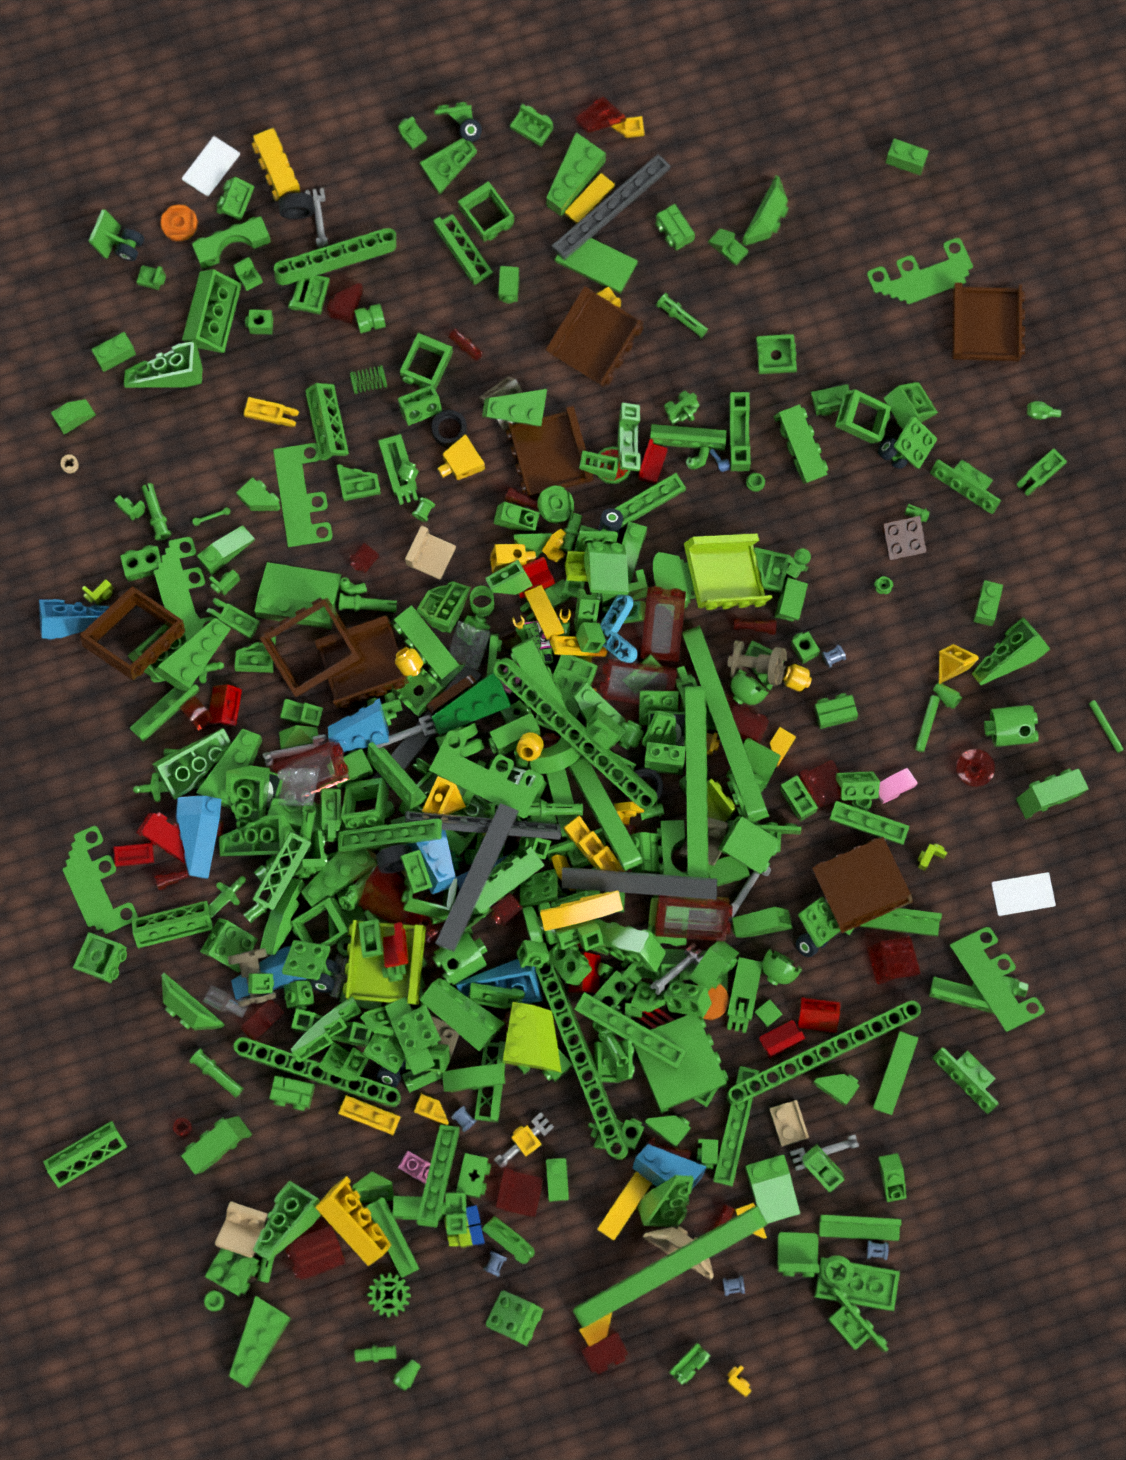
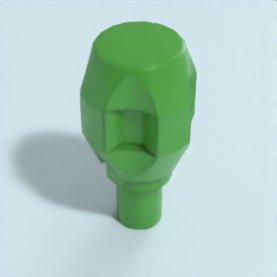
M1036 401L1028 404L1027 415L1033 419L1042 420L1051 416L1060 417L1061 410L1053 409L1044 402Z

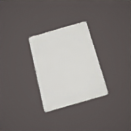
M213 137L182 177V180L209 196L240 153L218 138Z
M1048 872L992 882L999 916L1056 906Z

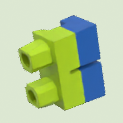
M477 1205L466 1208L467 1227H469L467 1228V1234L448 1235L450 1247L461 1246V1248L485 1244ZM444 1217L445 1227L447 1228L446 1217Z

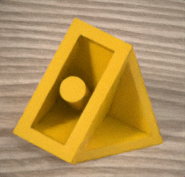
M955 644L939 651V684L969 670L979 659L978 656Z
M438 776L422 812L449 815L466 806L456 784Z

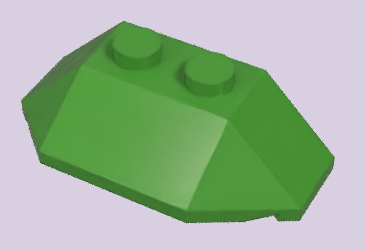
M775 176L743 237V245L746 246L771 238L773 232L777 233L781 225L779 223L781 217L785 218L789 210L787 207L788 199L779 176Z
M452 581L448 585L428 590L417 608V613L433 628L451 633L461 616L471 587Z
M163 973L161 975L163 1003L167 1006L165 1011L172 1017L177 1015L181 1018L180 1023L186 1029L191 1027L196 1031L219 1029L225 1026L222 1021L167 974Z

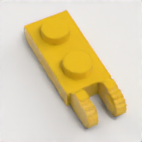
M248 397L243 415L252 419L295 427V421L282 417L283 413L298 416L299 411L285 407L282 404Z

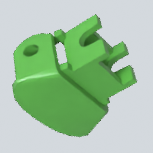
M658 552L653 560L656 590L664 607L669 610L670 615H674L687 608L690 599L696 598L689 565L684 563V560L680 559L677 555Z

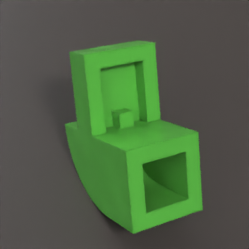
M588 920L556 930L558 943L562 950L578 943L582 945L585 951L604 944L601 930L594 920Z

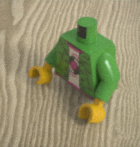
M561 609L559 613L560 618L558 619L564 629V633L558 636H569L571 611H568L567 616H563ZM520 615L521 621L516 623L513 617L512 622L516 626V633L520 636L521 641L523 642L535 636L538 641L535 645L537 649L542 650L546 662L544 663H553L552 653L554 652L549 639L546 640L538 621L525 622L522 615Z

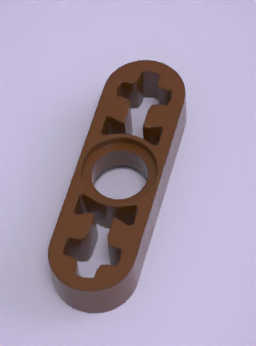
M472 675L465 677L429 702L426 707L432 715L477 684L476 680Z

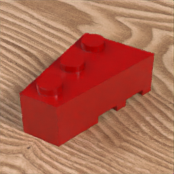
M159 812L157 814H148L136 834L143 835L151 843L158 845L168 854L186 864L184 846L179 835L181 834L179 825L176 823L171 825L166 821L168 818Z

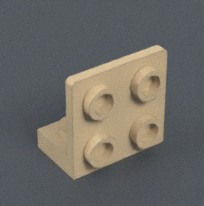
M421 526L405 558L406 565L440 580L453 556L456 546L430 535L428 528Z
M230 1201L226 1220L215 1241V1246L252 1258L254 1246L261 1230L266 1226L268 1214Z

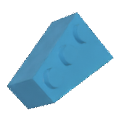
M442 830L440 840L406 844L412 847L413 852L420 850L432 887L429 888L431 893L435 894L449 889L455 878L446 831Z

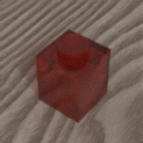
M195 696L180 707L198 731L213 720L209 711Z

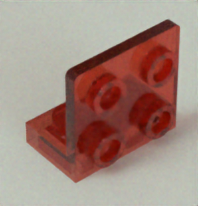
M833 760L810 771L805 769L798 776L818 809L840 799L841 787L836 781V773L840 772Z
M911 937L880 941L867 947L877 985L894 979L921 974Z
M504 1168L496 1209L535 1217L543 1178L513 1172L512 1169Z

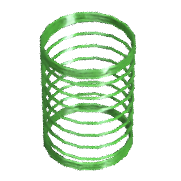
M381 365L380 368L378 366V372H380L379 379L381 375L384 388H386L385 374ZM354 371L353 376V372H350L354 393L358 394L356 373Z
M477 586L470 593L471 609L475 615L486 617L494 610L493 592L486 586ZM484 595L492 601L486 607H477L472 603L477 596Z

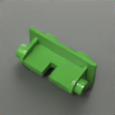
M409 1071L402 1074L409 1093L443 1078L442 1072L422 1071L416 1075Z
M697 1343L670 1373L682 1385L684 1383L687 1384L696 1373L694 1369L697 1368L699 1370L709 1361L710 1355Z

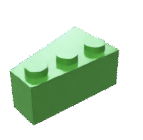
M547 389L485 398L482 417L536 427L541 426Z
M239 1116L228 1119L221 1118L214 1124L215 1128L213 1130L205 1131L199 1136L201 1140L197 1143L193 1142L185 1148L186 1152L181 1156L195 1175L204 1172L220 1160L230 1149L236 1148V1144L243 1138L252 1136V1133Z

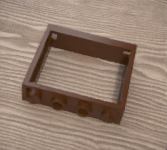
M132 586L80 634V638L84 648L134 681L144 673L150 664L155 663L158 657L170 648L171 644L183 636L185 628L182 619ZM137 605L170 628L137 660L129 665L98 644L97 641Z
M320 597L311 602L312 607L307 610L305 607L295 612L297 616L292 619L289 617L279 622V627L276 629L273 626L263 632L264 636L260 638L295 697L363 657L328 598L322 600ZM325 607L353 654L299 686L272 638Z

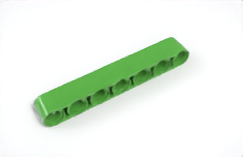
M385 228L279 261L274 266L275 281L279 285H287L392 252L396 249V233L393 229Z
M583 755L580 756L575 763L568 766L623 870L627 871L643 863L642 858L590 762Z

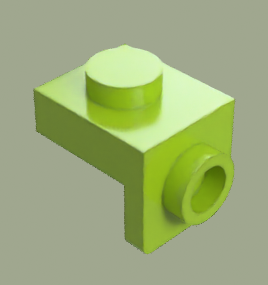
M106 579L93 593L86 586L82 588L85 593L83 595L84 598L90 603L94 601L97 605L103 600H107L114 590L111 583Z
M929 844L926 852L922 851L917 860L920 862L918 868L925 871L933 854L944 859L947 854L944 851L945 848L938 844Z

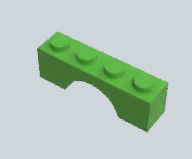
M252 217L243 224L232 225L230 229L217 231L210 237L199 238L195 243H192L201 268L205 269L218 264L222 250L233 242L246 243L253 249L271 243L262 217Z
M730 392V471H749V392Z
M684 820L661 821V827L657 828V839H661L662 845L658 846V856L662 857L663 864H659L660 875L688 877V874L675 868L671 861L672 854L685 842ZM665 896V898L688 899V897Z
M296 1009L291 1028L293 1031L306 1033L323 1016ZM345 1022L348 1028L331 1037L335 1041L366 1048L373 1036V1032L365 1024Z

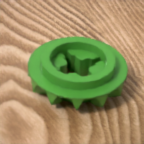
M832 1256L822 1266V1278L828 1286L833 1288L845 1287L853 1278V1267L846 1258ZM843 1265L840 1272L842 1273L844 1278L842 1276H837L834 1279H832L834 1272L832 1271L830 1266L832 1268L834 1267L835 1269H837L838 1267Z

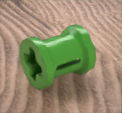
M420 497V503L412 515L420 521L427 522V516L430 510L435 507V504L426 498Z

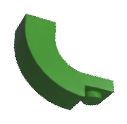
M563 737L555 745L543 749L540 756L533 761H526L519 757L517 748L514 751L517 767L529 768L538 774L552 773L567 768L582 755Z

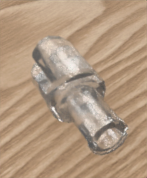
M341 954L336 956V971L331 975L335 984L328 996L340 999L344 983H347L348 975L345 974L346 963H349L350 957Z
M211 985L210 991L206 993V997L202 1002L221 1012L229 1011L243 1018L248 1007H239L238 1002L232 1000L231 994Z

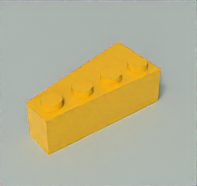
M274 128L254 135L252 146L255 154L259 153L261 157L258 160L262 170L266 169L267 171L265 177L268 185H273L274 191H272L275 201H279L286 194L301 193L299 183L295 179L286 154L282 152L283 149Z
M346 1176L330 1189L315 1208L369 1266L386 1253L391 1243L378 1223H373L371 1212L368 1208L364 1209L359 1201L360 1195L357 1190H352L349 1185L351 1181Z

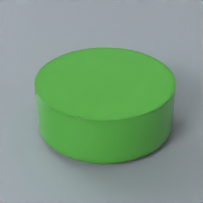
M211 1291L205 1296L204 1304L210 1311H219L223 1308L225 1299L220 1292Z

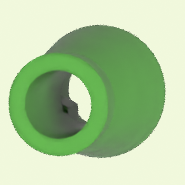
M937 683L933 689L946 707L951 709L955 708L962 699L959 692L943 683Z
M411 1359L405 1367L394 1375V1384L406 1391L407 1388L411 1387L421 1366Z

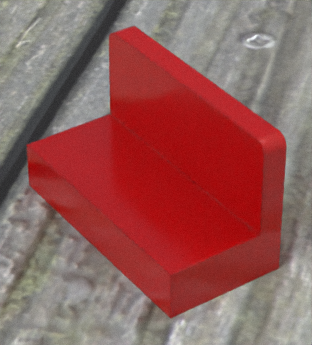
M650 439L639 471V480L657 484L668 448L653 444L654 440Z
M544 557L522 566L533 586L518 593V595L522 599L525 597L524 592L540 585L545 589L555 584Z
M228 684L213 686L207 722L210 724L222 723L231 727L236 726L242 689Z
M402 922L394 923L395 935L383 937L385 968L408 964L407 935Z
M580 952L588 959V964L592 970L578 986L569 984L568 992L596 994L599 991L600 977L597 974V968L601 957L596 954Z
M801 998L798 1028L836 1033L840 1016V1002Z
M791 1020L760 1036L759 1040L770 1059L803 1042L805 1037L802 1031L799 1032L795 1022Z

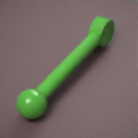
M224 508L223 511L200 519L194 518L192 522L195 526H198L200 522L223 514H230V509Z

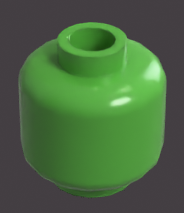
M631 720L622 722L620 726L626 733L619 740L618 745L628 750L630 747L636 748L644 735L641 729L642 726Z

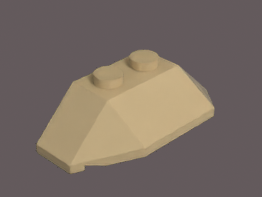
M679 1226L677 1229L670 1227L648 1232L643 1236L645 1240L668 1254L697 1239V1237L692 1239L687 1236L688 1232ZM709 1258L692 1267L693 1270L709 1280L714 1276Z

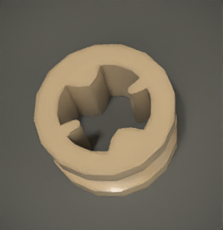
M65 455L61 459V467L64 472L71 474L77 471L79 464L75 456ZM67 461L72 462V463H73V467H71V466L65 467V466H67V465H66V462H67Z

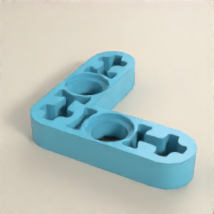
M619 594L600 624L603 634L610 637L605 639L603 647L619 660L632 663L637 658V650L622 638L618 631L632 609L633 598L629 595ZM614 615H616L617 620L614 624H612V618ZM618 640L619 645L614 649V643Z

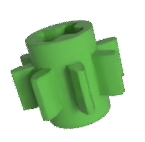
M406 965L382 968L383 978H388L389 982L403 980V974H407Z

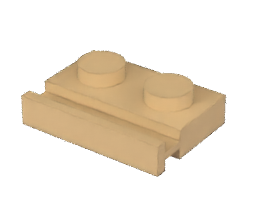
M797 1100L769 1108L781 1147L809 1138Z

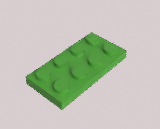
M561 655L553 674V682L558 684L568 706L566 710L577 719L580 711L572 696L584 682L591 686L599 666L573 655ZM538 714L536 715L535 720L538 725L557 732ZM558 716V722L560 724H565L564 718Z

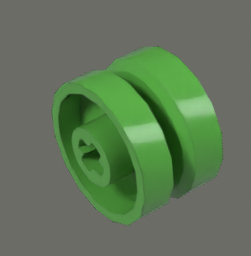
M475 723L453 729V731L466 737V743L459 754L460 756L467 757L484 749L481 739L468 740L478 733ZM448 732L435 738L439 748ZM451 736L448 744L452 748H457L460 746L461 740L458 736Z
M549 902L538 905L540 915L538 917L532 906L522 908L530 941L543 942L542 934H545L547 943L550 945L558 943L556 935L558 928L545 931L540 914L541 910L551 908Z

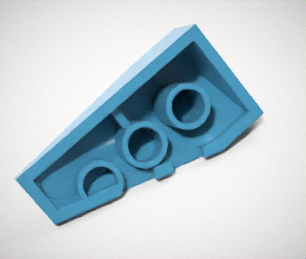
M59 599L39 600L41 637L52 640L85 631L109 607L101 605L85 607L80 602L71 605L65 604V600Z
M208 796L177 798L176 821L180 828L181 834L179 835L184 846V857L189 876L205 879L209 877L222 799Z
M291 946L283 947L275 955H271L259 963L261 972L273 974V990L284 988V985L295 981H311L308 978L284 975L282 973ZM239 975L231 980L236 1000L250 996L246 977L242 978V975Z
M518 959L456 984L458 991L468 998L471 983L523 990L525 992L524 998L521 999L523 1004L542 1001L540 980L536 967L525 966V968H521Z

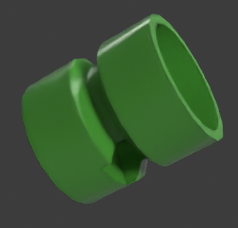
M380 304L370 306L369 310L365 308L354 310L360 333L371 331L372 327L375 329L386 327Z
M273 854L266 861L265 866L261 865L254 872L261 882L276 855ZM279 860L280 867H286L283 864V862ZM280 872L274 873L275 876L269 878L271 885L277 883L281 876Z

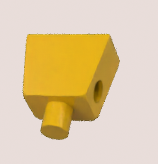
M464 435L443 453L445 464L437 468L442 478L452 473L456 480H460L485 470V463L468 437Z
M495 544L490 554L492 573L519 560L522 566L535 561V551L525 552V545Z

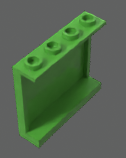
M687 1015L650 1030L687 1051L677 1069L633 1044L661 1114L667 1112L670 1107L722 1086L727 1088L726 1081H729L725 1069L721 1071L719 1066L721 1059L718 1052H713L711 1046L714 1043L710 1034L706 1035L704 1031L706 1024L703 1017Z

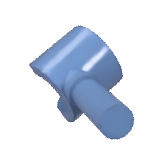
M711 449L709 452L715 458L721 472L730 470L728 459L721 460L714 449Z

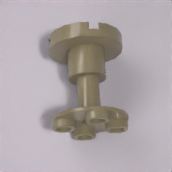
M735 640L733 655L728 658V667H731V678L735 676L739 669L742 670L744 666L756 668L757 673L768 674V682L771 685L781 684L786 670V666H783V661H787L785 648L775 647L771 656L759 654L758 657L745 655L743 641Z
M266 948L231 955L227 958L229 965L239 963L242 978L246 977L248 984L249 973H261L258 959L267 956ZM276 992L265 994L250 993V997L238 1000L237 1002L239 1007L250 1005V1003L265 1002L276 998Z

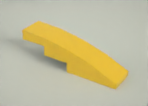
M580 816L575 817L563 827L574 844L597 870L626 872L608 846L603 845L594 831H590Z
M619 890L583 897L578 901L561 904L559 907L541 910L540 914L544 930L547 931L623 910Z
M636 1171L597 1230L614 1241L652 1183Z

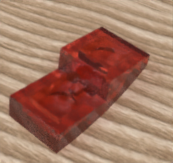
M270 999L241 1026V1029L251 1040L256 1041L284 1012Z

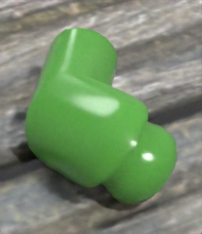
M701 447L697 457L692 459L689 457L686 460L688 468L695 470L704 466L710 449Z
M348 578L340 580L341 590L348 595L354 596L367 592L365 583L354 585Z

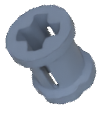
M839 644L836 645V648L821 653L828 668H831L832 664L840 660H846L845 653Z
M465 1106L460 1108L451 1117L460 1124L463 1132H466L477 1122L476 1119H472L466 1112Z
M868 1241L867 1259L878 1257L887 1260L888 1242L879 1244Z
M491 1251V1257L483 1270L499 1277L501 1266L507 1258Z
M743 1276L730 1280L723 1278L725 1296L738 1292L745 1294Z

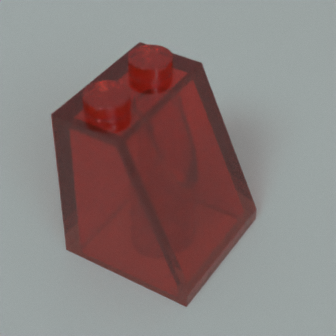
M377 865L366 882L358 906L392 924L403 923V921L407 922L412 912L403 910L404 902H402V895L407 887L404 885L405 876L401 872L382 873ZM420 891L414 893L412 898L419 900L418 895Z

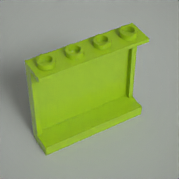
M758 534L692 537L684 543L698 608L713 610L717 607H722L723 609H729L734 606L745 608L750 605L761 607L772 599V595L765 596L754 551L753 545L759 541Z
M353 920V924H350L349 936H352L351 944H348L347 955H350L349 963H346L345 974L348 975L347 983H344L343 994L346 995V998L353 997L354 1000L393 1003L406 997L408 1004L418 1005L426 927L423 925H403L407 935L408 964H405L407 974H403V980L389 982L388 978H383L382 968H385L384 951L381 955L363 958L359 923L365 921ZM380 923L382 942L383 937L395 935L394 924Z

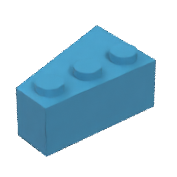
M380 698L375 700L374 704L366 708L363 707L356 714L350 717L348 715L328 727V739L333 755L368 747V744L374 742L375 745L389 742V730Z
M647 1144L635 1158L632 1168L656 1187L674 1175L693 1176V1189L703 1177L706 1166Z

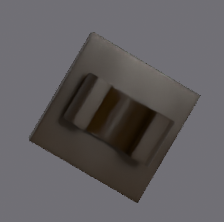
M516 631L499 639L502 640L501 646L504 650H507L510 656L512 647L522 642Z

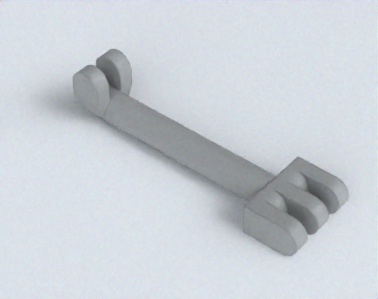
M320 188L321 195H317V190L313 189L312 196L318 235L316 242L317 247L320 249L328 246L320 202L326 201L324 188ZM305 190L306 194L310 195V191Z
M431 715L418 718L420 725L389 736V742L376 746L380 749L383 746L421 732L424 733L425 738L438 732L437 729L429 730L435 724L434 722L426 724V721L432 719Z
M326 735L314 736L312 744L263 753L265 765L271 766L273 759L311 751H316L317 757L330 754V749L327 748L329 745L325 741L327 737Z
M768 867V869L764 873L762 872L761 874L764 876H769L771 868ZM752 872L737 898L728 909L725 916L727 921H731L760 874Z
M695 943L684 951L687 956L660 980H656L651 984L650 988L652 990L655 988L657 995L664 990V986L692 962L696 966L699 964L704 955L699 958L698 955L702 951L700 949L696 952L692 951L697 946Z
M539 1113L531 1121L534 1125L531 1131L535 1136L540 1132L545 1136L554 1128L552 1124L546 1129L544 1128L549 1122L547 1118L541 1123L539 1122L544 1116L542 1113ZM516 1144L513 1145L503 1156L499 1154L494 1161L500 1168H504L508 1164L507 1162L520 1151L519 1147Z
M852 1135L846 1141L821 1149L828 1155L847 1148L859 1147V1144L856 1140V1135ZM804 1148L791 1151V1156L797 1154L800 1156L793 1159V1163L802 1162V1165L795 1167L796 1171L807 1168L803 1164L802 1156L806 1154Z

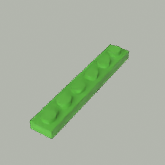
M437 818L340 831L338 835V851L347 852L440 840L442 820Z
M585 992L574 1009L620 1037L631 1039L632 1044L676 1069L687 1053L682 1048Z
M740 1066L736 1085L759 1074V1070ZM750 1082L749 1087L754 1092L756 1083ZM735 1090L733 1099L740 1100L741 1093ZM753 1098L739 1105L731 1104L713 1182L733 1186Z
M440 1125L419 1209L417 1225L437 1227L460 1127Z

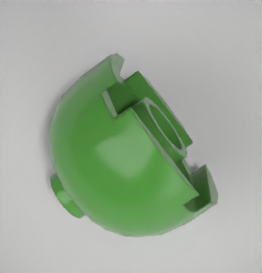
M739 669L730 684L731 691L735 695L733 699L740 705L743 703L747 705L760 703L769 692L753 677H747L745 675L746 672Z
M771 949L768 950L762 962L763 972L768 976L767 981L776 986L778 983L786 985L793 982L800 974L802 968L799 965L797 968L792 965L794 963L793 960L777 951L772 953Z

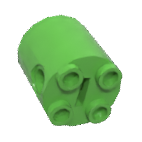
M1030 705L991 709L990 721H984L985 735L992 737L995 747L1038 742V732L1035 730V724H1038L1037 713L1034 712L1033 706Z
M468 932L461 936L455 952L441 947L434 951L432 959L438 968L442 967L444 980L449 984L452 983L454 986L487 966L482 954L487 952V949L480 938L473 941ZM451 958L456 960V966L453 969H449L447 966V962Z

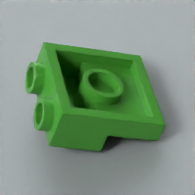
M89 932L73 968L97 979L112 983V980H115L119 975L118 967L120 962H123L127 957V948L120 943Z
M221 1248L205 1277L238 1296H241L242 1293L245 1295L250 1287L248 1282L251 1276L255 1277L260 1269L258 1265L260 1261L253 1257L250 1258Z

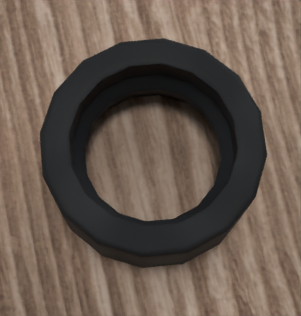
M290 193L282 196L279 199L280 216L293 220L312 216L314 214L313 197L306 193Z
M441 411L432 421L433 438L443 447L450 448L460 438L467 435L466 420L457 411ZM454 419L460 424L461 429L458 436L447 439L440 435L438 427L443 420Z
M649 768L635 770L634 772L639 777L648 776L655 781V792L657 793L658 801L663 792L661 776ZM629 782V787L633 789L634 783ZM650 797L643 798L645 802H651Z
M395 845L381 850L376 855L379 871L387 874L404 871L400 856L413 852L412 847L409 845Z

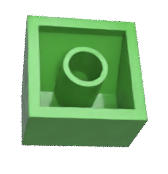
M919 382L899 385L883 398L887 405L891 406L890 411H892L897 424L902 429L906 427L911 417H916L922 423L938 413Z

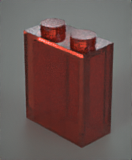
M332 1226L297 1238L285 1248L289 1260L293 1258L295 1264L292 1267L296 1278H300L301 1281L347 1264Z

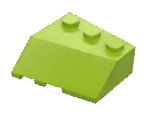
M512 1003L503 1063L562 1073L552 1011L534 1005Z

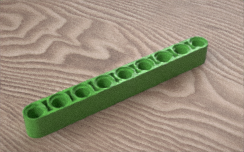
M243 1037L237 1039L234 1043V1050L243 1058L388 1107H396L401 1101L399 1091L393 1087L360 1076L358 1079L360 1082L359 1088L352 1090L349 1084L353 1080L341 1078L339 1083H332V1074L324 1070L320 1077H314L312 1072L315 1068H319V1062L306 1058L301 1061L304 1063V1068L301 1071L294 1070V1065L298 1060L292 1053ZM247 1043L249 1045L248 1050L240 1052V1044ZM260 1049L267 1050L266 1057L258 1058L257 1052ZM279 1055H283L286 1058L285 1062L281 1065L275 1062ZM372 1086H376L379 1089L375 1096L368 1094V1089ZM391 1092L397 1094V1099L394 1102H388L386 1099L387 1095Z

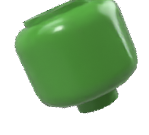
M409 462V464L402 463L398 475L402 479L412 482L416 479L419 470L415 468L416 465L412 462Z

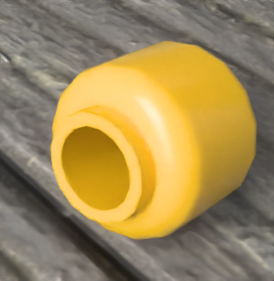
M406 647L396 654L395 664L404 676L411 675L414 677L421 672L423 660L415 649Z
M792 664L786 667L783 680L786 687L802 691L805 687L808 688L810 686L812 677H810L809 669Z
M526 733L520 738L516 748L519 757L526 761H533L540 756L544 745L542 738L538 734Z

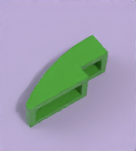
M503 1064L442 1072L444 1092H457L505 1084Z

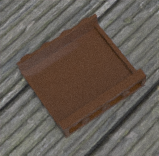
M955 282L953 287L952 359L1020 361L1021 356L1025 355V344H1022V337H1025V326H1022V320L1025 319V309L1022 308V302H1025V291H1022V284H1019L1018 288L962 287V283Z
M584 286L546 348V351L605 387L606 384L609 385L613 380L615 369L621 367L624 361V354L626 352L629 353L632 349L634 338L642 333L644 329L642 325L644 323Z
M574 406L567 407L566 412L543 417L541 426L512 425L511 422L508 423L509 429L506 430L508 441L512 440L513 458L517 457L518 464H515L517 474L522 475L523 481L520 482L522 492H526L528 498L540 495L545 488L556 485L568 488L593 481L592 473L579 469L582 451H586ZM586 458V464H585V465H589V459H588V458Z
M387 616L347 629L363 657L328 678L334 697L333 704L337 708L343 709L351 706V703L367 701L369 697L384 695L391 689H402L405 687V684L409 683L408 676H404L395 664L399 647L390 619ZM340 632L314 640L317 649L320 651L325 670L353 654Z
M884 837L872 839L863 846H856L851 851L845 854H838L833 859L826 862L822 861L812 868L841 933L913 902L911 893Z

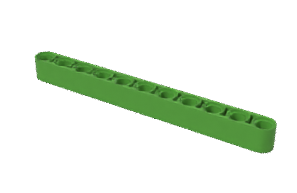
M700 625L683 631L682 634L701 686H705L706 701L748 817L751 820L765 815L768 811Z
M503 658L494 665L493 671L496 677L635 804L645 810L655 804L657 801L655 790L610 749H604L586 733V727L509 658ZM500 665H506L508 672H503ZM515 677L522 680V685L515 683ZM529 690H533L536 693V698L530 697ZM543 703H547L551 711H546L543 708ZM557 717H563L565 724H560ZM573 729L579 732V737L572 735ZM586 743H591L594 750L587 749ZM600 756H605L608 759V763H603L600 760ZM615 769L621 770V777L615 774ZM629 782L635 783L637 789H631ZM643 795H648L651 798V802H645Z
M705 686L685 687L688 877L709 878Z
M548 961L543 963L541 968L536 967L537 975L607 1152L616 1159H623L628 1154L627 1144L560 975L553 964ZM550 966L549 973L543 974L544 967ZM557 983V989L554 992H550V986ZM564 1001V1007L558 1010V1002ZM566 1019H571L572 1021L569 1027H564ZM578 1036V1043L571 1045V1039ZM585 1054V1061L578 1063V1057ZM588 1072H592V1079L585 1081V1075ZM595 1090H599L600 1096L597 1099H592V1093ZM606 1108V1116L599 1117L600 1110ZM613 1126L614 1133L607 1136V1128ZM620 1144L622 1147L620 1153L614 1154V1147Z
M908 1001L733 1086L727 1093V1100L732 1105H739L888 1033L919 1016L921 1012L920 1005L915 1001ZM906 1007H913L915 1014L909 1015L906 1012ZM889 1015L897 1017V1024L889 1021ZM872 1023L879 1024L880 1032L872 1030ZM856 1031L861 1032L863 1040H856L854 1033ZM837 1040H843L846 1048H838ZM825 1048L829 1053L828 1057H822L819 1050ZM802 1057L810 1058L811 1065L805 1066L802 1063ZM785 1065L792 1066L794 1073L791 1075L787 1074L784 1070ZM767 1074H774L776 1082L770 1083L767 1080ZM750 1082L757 1083L759 1090L756 1092L752 1091L749 1087ZM732 1091H739L741 1099H733Z
M754 1206L581 1303L572 1311L582 1328L751 1235L768 1223L758 1206Z

